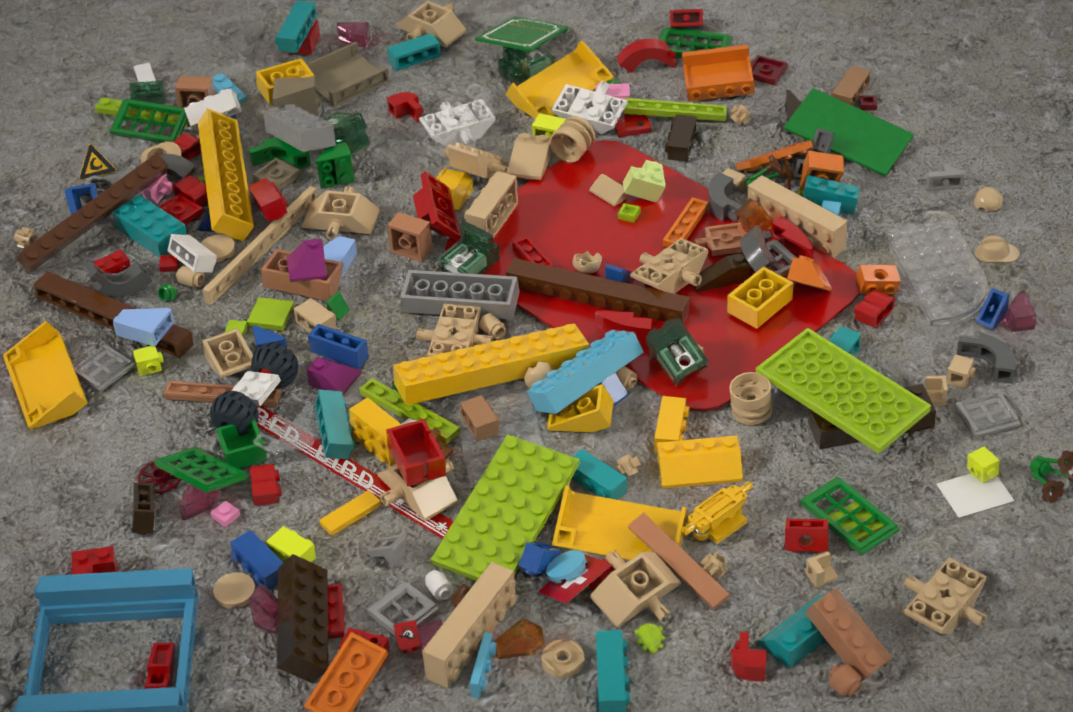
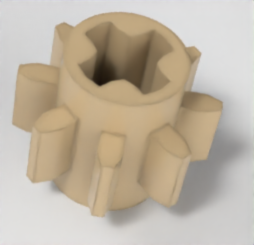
M743 104L739 107L735 105L732 108L731 112L733 114L731 118L737 124L741 125L742 122L747 124L751 119L748 116L751 111Z
M22 227V230H17L14 235V240L18 243L17 247L25 249L37 240V236L33 234L35 230Z
M628 454L616 460L618 465L614 467L615 470L628 478L639 472L637 467L641 464L637 456L632 458Z
M710 552L701 561L704 565L702 568L713 579L715 577L719 579L728 570L725 567L727 560L720 553L712 554Z

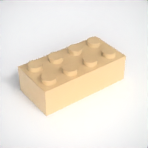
M497 171L489 179L485 188H482L480 195L474 199L473 204L466 210L464 215L468 242L482 243L486 247L490 244L518 205L516 176Z

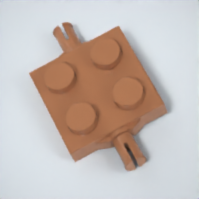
M741 223L705 227L706 238L695 239V244L699 246L707 245L712 256L743 252L740 239L748 232L742 228Z

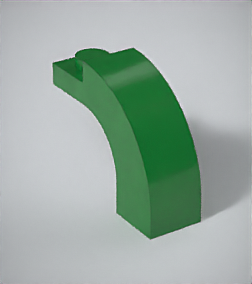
M279 138L262 140L263 145L249 149L250 160L253 166L272 161L275 158L287 161L299 170L311 166L309 151L302 152Z

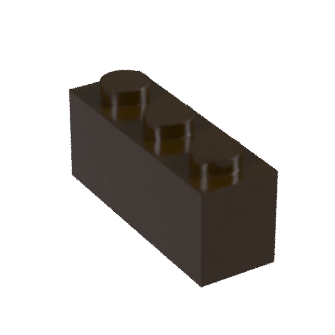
M676 114L675 121L671 122V132H668V142L665 143L667 160L688 162L697 130V116Z

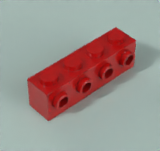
M265 178L248 186L255 203L268 222L279 220L288 213L286 207H288L287 201L273 181L270 182L268 178Z

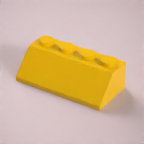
M738 436L657 443V461L662 489L743 481Z

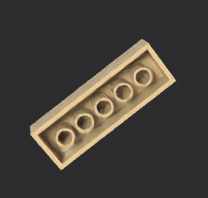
M762 175L748 185V212L771 224L779 216L785 217L806 235L813 247L833 258L846 249L847 220Z
M490 563L423 649L426 679L446 688H449L453 682L458 680L462 669L470 664L472 656L476 651H479L484 632L493 633L497 623L504 619L509 607L514 606L517 600L514 571L496 563Z

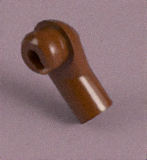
M462 584L452 597V603L455 608L470 590L465 584Z

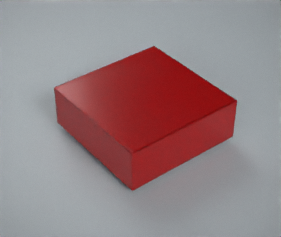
M160 255V272L178 271L179 260L173 255Z

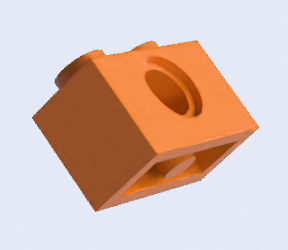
M860 265L855 277L860 294H867L875 289L885 294H896L901 282L896 265Z

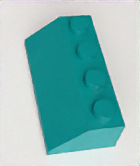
M826 594L816 596L759 639L757 644L788 669L826 641L805 614L809 607Z

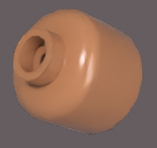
M845 663L841 666L836 664L829 672V675H831L829 685L840 696L845 697L848 695L851 697L862 686L861 675L849 664Z

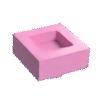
M224 501L211 512V517L224 527H227L240 516V511L227 501Z

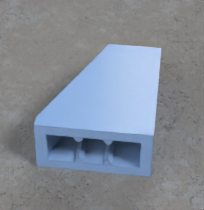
M338 236L324 245L323 249L325 259L343 263L342 278L355 258L357 248L355 239Z
M170 308L123 309L113 321L117 336L154 347L174 324L172 309Z

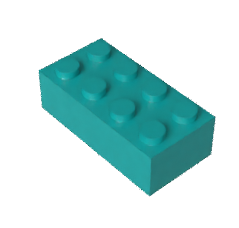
M141 195L112 212L117 230L159 258L160 255H167L169 253L167 250L171 234L187 235L185 224Z

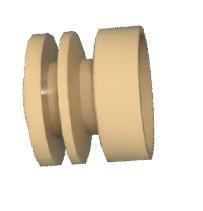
M570 116L551 135L550 147L553 153L561 160L569 163L576 162L594 143V129L585 119L578 116Z
M747 372L736 376L731 381L729 389L733 417L738 422L746 425H756L767 421L773 412L770 380L759 373Z

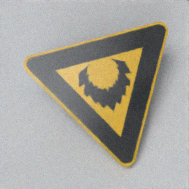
M89 144L79 179L85 180L91 176L115 173L116 168L92 144Z

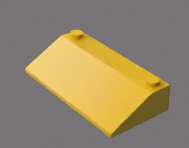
M581 40L573 52L518 86L512 83L505 95L517 108L535 119L539 113L555 116L556 114L552 112V108L566 84L594 91L596 84H599L600 81L604 83L614 76L586 43Z
M44 321L3 354L30 429L72 416L88 404L61 333L47 321Z
M565 486L552 546L607 556L608 553L616 550L622 559L631 560L642 552H652L628 529V525L644 512L681 547L684 538L681 529L687 525L689 512L686 507H682L681 511L577 493L573 492L569 486Z

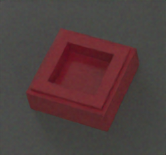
M876 95L859 96L860 110L877 111Z

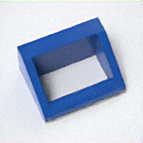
M96 184L74 186L64 190L71 215L82 207L81 197L90 192L92 199L99 195Z

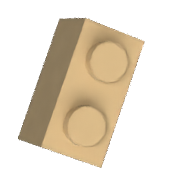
M312 298L294 308L296 323L308 332H311L317 324L337 329L335 314Z

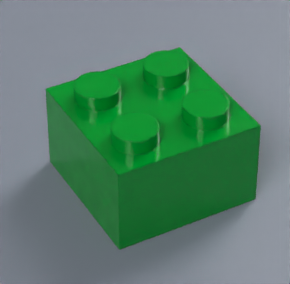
M255 418L245 425L252 424V429L246 431L249 433L245 436H238L236 425L233 424L216 428L219 446L225 462L238 469L267 461L265 445Z

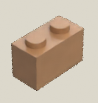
M482 395L460 402L461 417L477 442L499 434L498 426L500 425V419L497 414L492 412L491 404L489 401L486 402Z

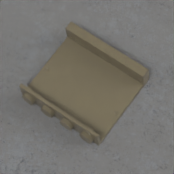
M357 42L306 64L314 74L315 82L319 83L318 94L333 107L390 82L388 68L384 65L377 69L359 54Z

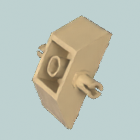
M426 1L396 24V27L410 32L406 35L407 40L432 33L443 47H448L466 33V28L454 14L455 8L450 3L442 7Z
M457 142L455 145L448 144L443 153L444 157L449 158L451 167L490 179L497 171L507 174L509 171L508 162L502 161L503 157Z
M346 186L343 192L326 190L311 202L302 228L328 230L326 237L329 240L337 238L339 231L372 234L380 209L362 194L355 193L354 188L349 186V189Z
M680 238L656 256L646 252L641 254L640 263L643 265L632 272L630 277L673 294L688 283L698 286L702 280L699 273L707 257L708 249Z
M443 304L437 326L434 330L417 329V340L431 341L427 357L493 342L492 335H478L481 308Z
M445 459L446 473L453 471L454 466L449 459ZM396 464L378 473V477L391 488V490L380 495L382 503L388 506L394 501L402 499L424 521L458 503L446 476L433 480L425 478V482L407 487Z
M616 550L607 554L605 560L612 564L611 566L615 571L610 573L593 591L590 598L616 628L646 608H649L660 622L666 619L671 612L666 609L659 599L680 586L682 582L655 552H642L627 563Z
M950 557L926 583L909 575L903 586L917 593V596L906 607L903 614L941 634H951L964 618L981 627L986 619V614L979 612L973 607L987 576Z

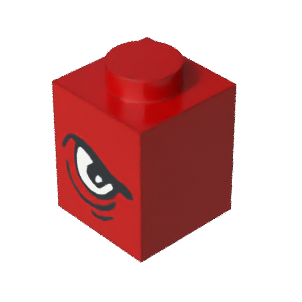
M410 620L393 624L398 650H403L404 654L417 651L416 647L421 646L416 621Z

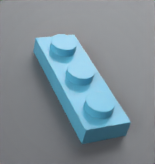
M223 73L212 77L214 89L218 93L224 89H231L236 93L240 105L248 102L247 96Z
M484 632L469 683L471 697L480 698L482 690H485L487 686L486 674L491 672V656H495L497 650V643L494 642L493 633Z

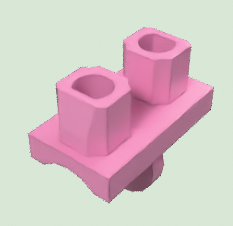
M167 173L142 191L144 198L151 200L154 205H157L165 195H170L173 192L172 182L167 179Z

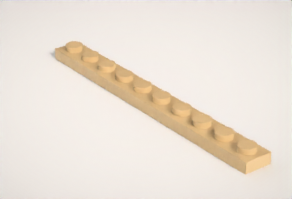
M310 186L286 209L288 213L283 218L274 220L204 287L203 294L206 304L212 305L308 212L311 202L317 198L316 188Z

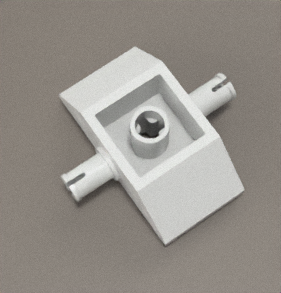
M600 81L595 92L566 84L555 102L552 112L559 118L564 119L570 116L581 117L590 123L595 133L601 135L615 127L628 102L624 99L605 95L609 89V84L606 82L603 84V81Z
M483 99L454 108L446 101V104L443 102L440 105L442 111L419 118L431 139L446 147L448 144L455 145L456 142L460 144L465 143V145L473 147L476 144L475 140L481 139L495 121V116Z

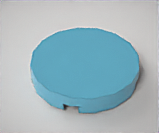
M578 550L562 553L549 563L546 573L552 582L562 583L561 580L564 579L570 581L585 570L587 559L582 551Z

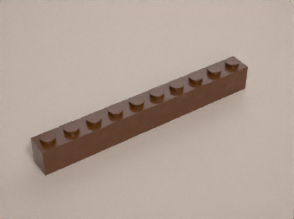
M158 153L154 154L22 250L18 255L17 261L30 274L112 214L114 210L127 203L165 175L169 165Z
M515 258L506 270V276L517 277L519 289L620 312H634V315L668 323L683 325L690 311V297Z
M48 271L33 284L37 298L114 331V318L123 309H136L129 304L117 301L114 298L105 296L100 292L93 291L86 286H81ZM173 324L157 343L156 349L181 358L194 345L191 331Z

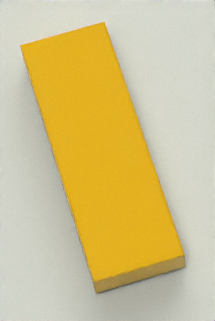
M367 490L321 518L319 523L333 536L379 508L381 501L372 492Z

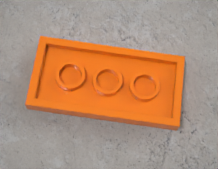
M812 141L795 143L736 163L737 170L744 169L747 172L769 165L771 163L769 160L771 154L780 161L807 153V149L813 147Z
M351 632L308 698L304 708L310 712H353L387 658L388 651Z

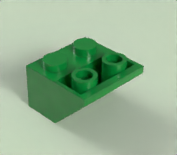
M346 142L327 147L316 159L321 189L355 182L351 153Z

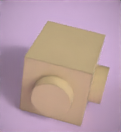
M954 355L948 368L947 384L966 388L969 379H973L976 368H973L974 359Z

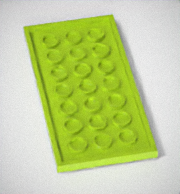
M809 328L805 329L756 367V373L768 378L772 385L878 454L931 411L929 403Z
M507 434L430 559L431 563L475 581L479 579L491 562L514 571L515 576L520 567L518 565L526 543L535 542L562 496L565 486L569 484L579 467V459Z

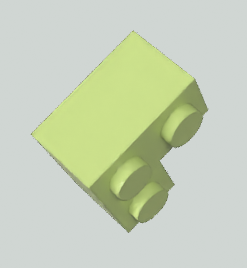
M646 160L642 168L631 166L623 181L624 193L657 202L666 187L662 164Z

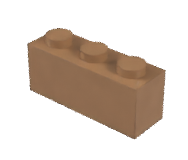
M851 66L844 73L843 79L839 80L836 89L832 90L830 96L855 106L859 96L863 95L870 84L871 70Z

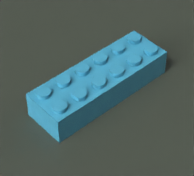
M611 330L601 340L592 342L590 344L591 347L587 350H582L572 360L563 362L561 364L562 367L549 372L546 378L534 382L531 385L532 387L526 392L536 411L558 413L641 355L644 351L635 333L626 332L625 330Z

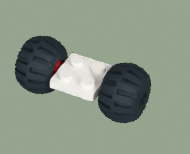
M269 342L263 344L254 352L251 359L252 371H247L231 391L222 393L213 401L210 409V419L215 428L233 424L236 425L238 436H245L249 433L246 431L252 429V424L245 425L254 418L256 423H258L259 414L256 406H261L274 389L284 388L292 383L298 373V361L290 349L285 345H281V343Z

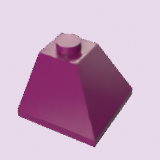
M322 239L303 241L287 257L290 282L327 278Z
M316 357L306 369L309 386L320 390L342 391V395L346 393L362 374V371L320 357Z

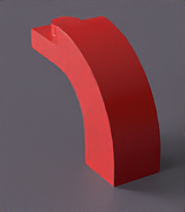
M653 38L637 40L627 45L617 55L619 66L631 73L639 64L650 59L659 60L672 68H675L678 64L676 54L672 50H668L667 42Z

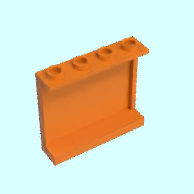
M748 44L682 53L688 102L755 94Z

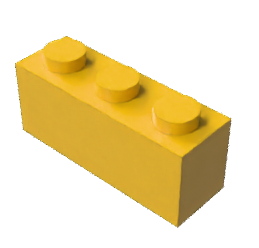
M662 396L654 437L655 452H657V443L684 440L682 432H686L687 428L685 418L689 417V407L686 406V398Z

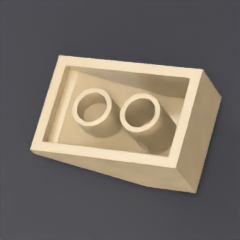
M528 133L519 134L514 143L508 166V174L518 178L541 180L553 156V151L550 147V137L546 135L534 136Z
M239 329L202 340L205 357L211 368L221 378L251 368L253 354Z

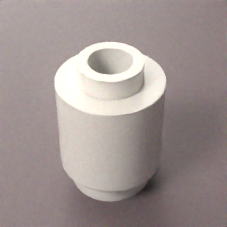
M433 570L426 575V587L436 600L443 601L452 595L454 588L442 572Z

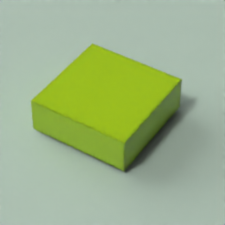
M624 203L618 213V219L635 223L641 212V207Z
M229 320L224 333L239 329L244 338L248 327L247 321Z

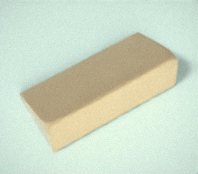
M601 174L589 189L590 192L614 207L627 199L624 187L604 174Z

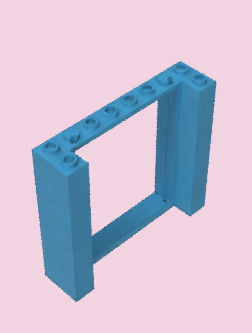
M193 568L39 576L38 585H35L34 594L35 598L39 599L40 615H37L36 618L37 632L33 633L34 649L30 650L31 666L27 668L28 683L24 685L25 695L18 697L17 705H14L13 712H187L199 600ZM183 618L176 687L39 695L51 625Z

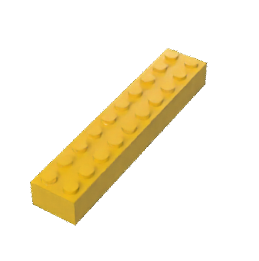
M207 108L198 122L211 227L217 233H222L244 242L253 229L254 223L238 120Z
M567 324L557 328H549L544 331L532 332L522 336H514L500 341L497 340L491 343L394 364V384L406 405L522 379L528 368H535L537 362L540 361L549 363L553 370H557L562 367L561 364L563 362L572 360L578 352L587 350L589 343L576 324Z

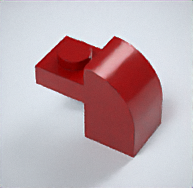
M401 92L387 97L388 112L396 119L409 115L416 122H420L419 118L422 117L423 108L419 104L418 95L411 92Z
M740 632V641L736 640L735 649H731V669L738 677L744 680L765 682L766 650L748 649L749 632Z

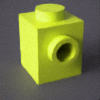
M156 346L133 350L139 376L162 371L160 363L164 361L161 351L157 352Z
M983 446L968 454L967 469L972 476L984 483L999 475L1000 460Z

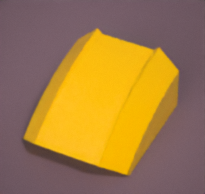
M446 167L440 171L436 179L450 188L454 209L460 210L473 190V179L466 171L460 172Z

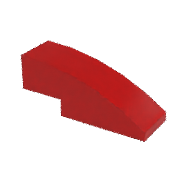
M779 216L772 222L771 234L773 238L781 241V244L797 257L801 255L812 259L813 247L806 235L795 224L783 216Z
M596 310L597 328L604 332L611 330L634 332L639 342L651 343V318H634V312Z
M175 642L153 643L147 664L148 675L144 686L145 689L171 688Z

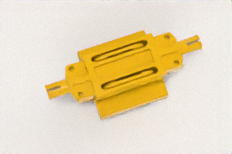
M747 481L741 487L731 485L727 489L722 488L694 508V512L688 516L689 524L681 529L683 534L687 536L692 532L693 537L697 540L703 541L709 538L718 545L747 524V517L741 513L743 504L747 502L746 493L753 489V484Z

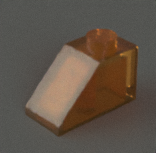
M751 198L735 212L739 218V224L744 228L752 229L758 225L761 230L772 229L773 220L761 204Z
M521 618L494 640L497 643L496 658L498 659L529 656L545 644L542 627L525 618Z

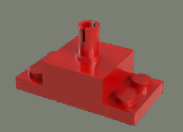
M425 171L420 175L423 188L413 195L417 218L429 221L430 229L441 236L445 235L457 241L461 238L450 188Z

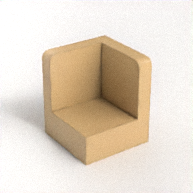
M729 168L722 173L734 179L733 187L740 190L745 189L746 175Z
M926 376L925 389L934 407H946L948 390L946 376Z
M829 552L807 559L806 574L816 588L838 580L837 573L830 565L831 554Z

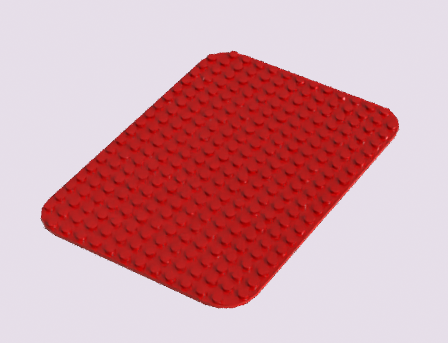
M594 141L578 161L569 163L559 160L545 170L541 180L532 179L517 189L518 205L486 248L481 245L480 248L482 250L480 251L478 249L479 244L468 242L465 225L459 229L461 238L457 241L451 237L448 239L445 252L448 257L463 245L468 248V253L475 252L478 255L479 252V254L483 253L481 255L485 257V265L474 274L506 276V270L514 258L524 260L514 250L512 242L528 236L556 268L578 272L572 263L574 255L578 253L584 254L586 251H589L592 256L596 253L602 256L601 265L597 272L590 274L592 276L606 278V264L634 272L643 265L640 263L641 254L646 252L656 256L668 248L663 246V239L692 197L708 201V189L662 164L666 187L657 202L627 194V199L614 207L590 192L589 189L597 178L604 174L623 186V181L631 166L642 168L646 160L658 161L618 141ZM624 203L641 207V212L635 223L618 219V213ZM708 207L687 238V241L695 244V239L706 238L705 227L738 222L729 218L721 221L711 213ZM746 210V221L741 224L746 232H749L758 225L762 231H770L771 233V223ZM772 237L766 243L777 239ZM701 245L708 249V254L701 271L726 256L740 253L712 256L710 248L707 245ZM813 247L812 259L823 271L832 287L831 291L791 281L793 282L792 300L757 329L727 312L728 295L742 283L696 292L694 286L688 283L675 293L690 297V311L683 325L652 319L651 343L639 342L644 352L625 366L637 374L638 382L660 396L686 398V406L689 407V411L721 409L722 406L731 402L729 386L736 376L747 372L756 373V367L805 329L809 328L816 333L851 305L860 293L855 278L857 273L846 264ZM773 249L770 250L774 257L779 256ZM784 259L777 261L782 268L789 265ZM774 265L768 268L773 272L778 270ZM750 268V277H751V276H752L753 274H755L756 272L753 271V270ZM634 278L629 283L659 290ZM519 289L520 293L516 306L551 328L576 324L589 343V347H591L590 344L592 342L601 340L607 333L596 327V310L615 311ZM634 315V318H646V317ZM669 330L665 336L660 337L663 332ZM686 336L691 343L700 344L701 347H704L703 361L698 367L675 379L659 354L660 351L667 348L674 360L676 357L669 348L672 345H680L679 340ZM686 361L679 362L682 366L689 365V362Z

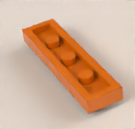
M692 197L664 237L663 246L669 247L680 238L687 240L708 209L709 202Z

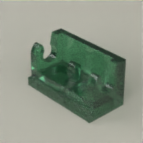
M163 80L129 83L131 100L155 104L166 103V89Z

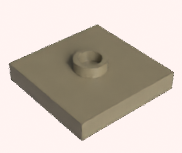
M275 158L254 173L252 178L256 182L268 178L270 182H274L280 192L302 174L301 170Z

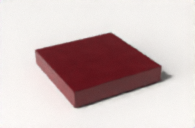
M759 55L751 63L753 79L774 86L788 68L787 62Z

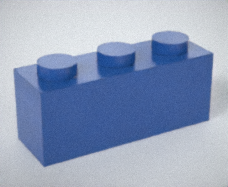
M317 324L308 335L310 352L357 369L369 357L367 340Z
M252 530L230 542L232 549L230 551L231 557L235 562H239L242 565L243 570L247 574L250 573L258 586H262L268 592L278 585V567L283 562Z

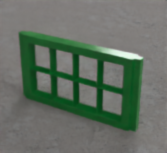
M665 27L662 28L658 39L667 42L669 45H676L675 49L670 50L676 54V57L683 58L682 53L691 52L694 47L704 48V50L730 47L732 36L723 33ZM669 35L680 36L678 40L668 39ZM683 37L693 38V41H682ZM697 38L707 39V43H699L696 41ZM711 40L721 41V44H710ZM687 46L690 47V50H679V47Z
M123 99L109 133L116 136L159 143L176 141L182 135L188 118L185 109L181 107ZM130 107L140 108L136 118L126 116ZM143 109L153 110L149 120L140 118ZM156 111L166 112L163 122L153 120ZM170 113L180 115L176 124L166 123ZM124 119L134 121L131 130L120 129ZM137 122L147 123L144 133L134 131ZM151 124L161 125L157 135L147 133ZM164 126L174 127L171 137L161 136Z
M197 447L154 460V464L160 469L206 493L248 479V475L244 471Z
M835 477L800 499V503L817 519H828L829 529L862 555L900 531V528L893 520L838 477ZM840 489L848 496L837 502L829 494ZM826 498L833 504L826 510L822 511L814 505L821 499ZM853 499L860 505L853 511L849 512L841 506L848 500ZM838 508L845 516L835 522L826 514ZM865 509L872 517L862 523L854 515ZM850 518L858 526L847 532L839 524ZM877 519L886 527L874 533L867 525ZM863 529L871 536L860 543L852 535Z

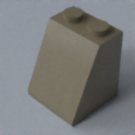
M315 77L274 79L272 98L274 107L284 108L287 104H295V106L301 107V109L311 114H318V107H321V97L317 96V93H319V83L315 82Z

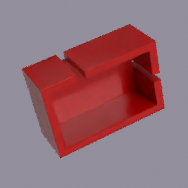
M425 419L386 429L388 449L407 487L425 482V478L433 480L446 476L445 457Z

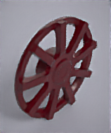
M154 461L146 464L140 470L137 478L138 483H152L154 487L159 484V489H154V494L160 493V495L176 489L177 485L181 482V479L170 475V473L160 468H156ZM149 466L153 469L152 473H147L144 470ZM141 475H142V476H146V477H150L151 479H147V480H143V481H142V480H141ZM172 479H177L174 483L168 481ZM163 483L169 485V487L163 488Z

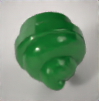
M164 284L162 287H159L158 296L161 301L171 302L178 291L170 284Z

